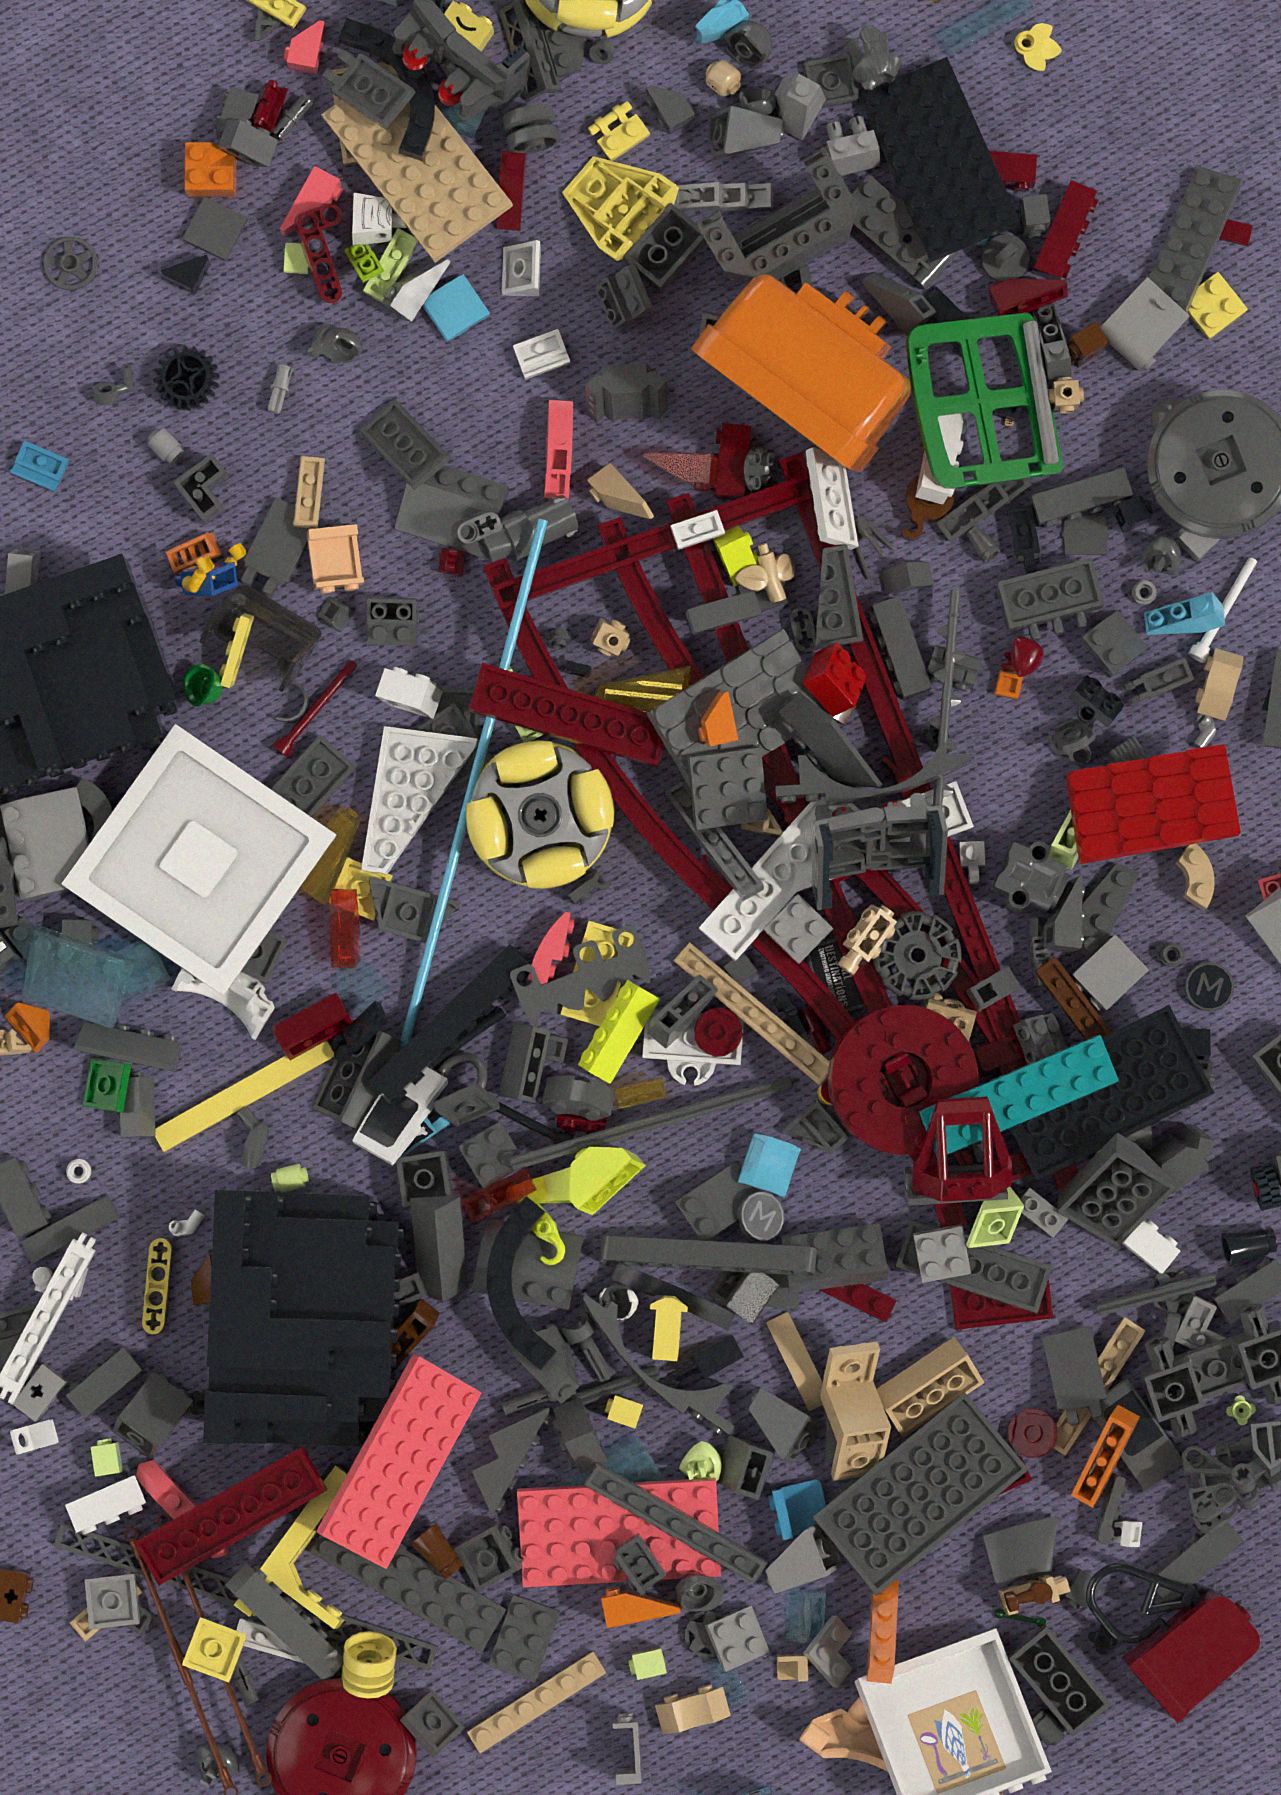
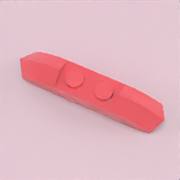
M151 1460L138 1465L137 1480L173 1519L198 1506L156 1461ZM229 1546L219 1551L218 1553L212 1555L211 1557L218 1558L226 1556Z

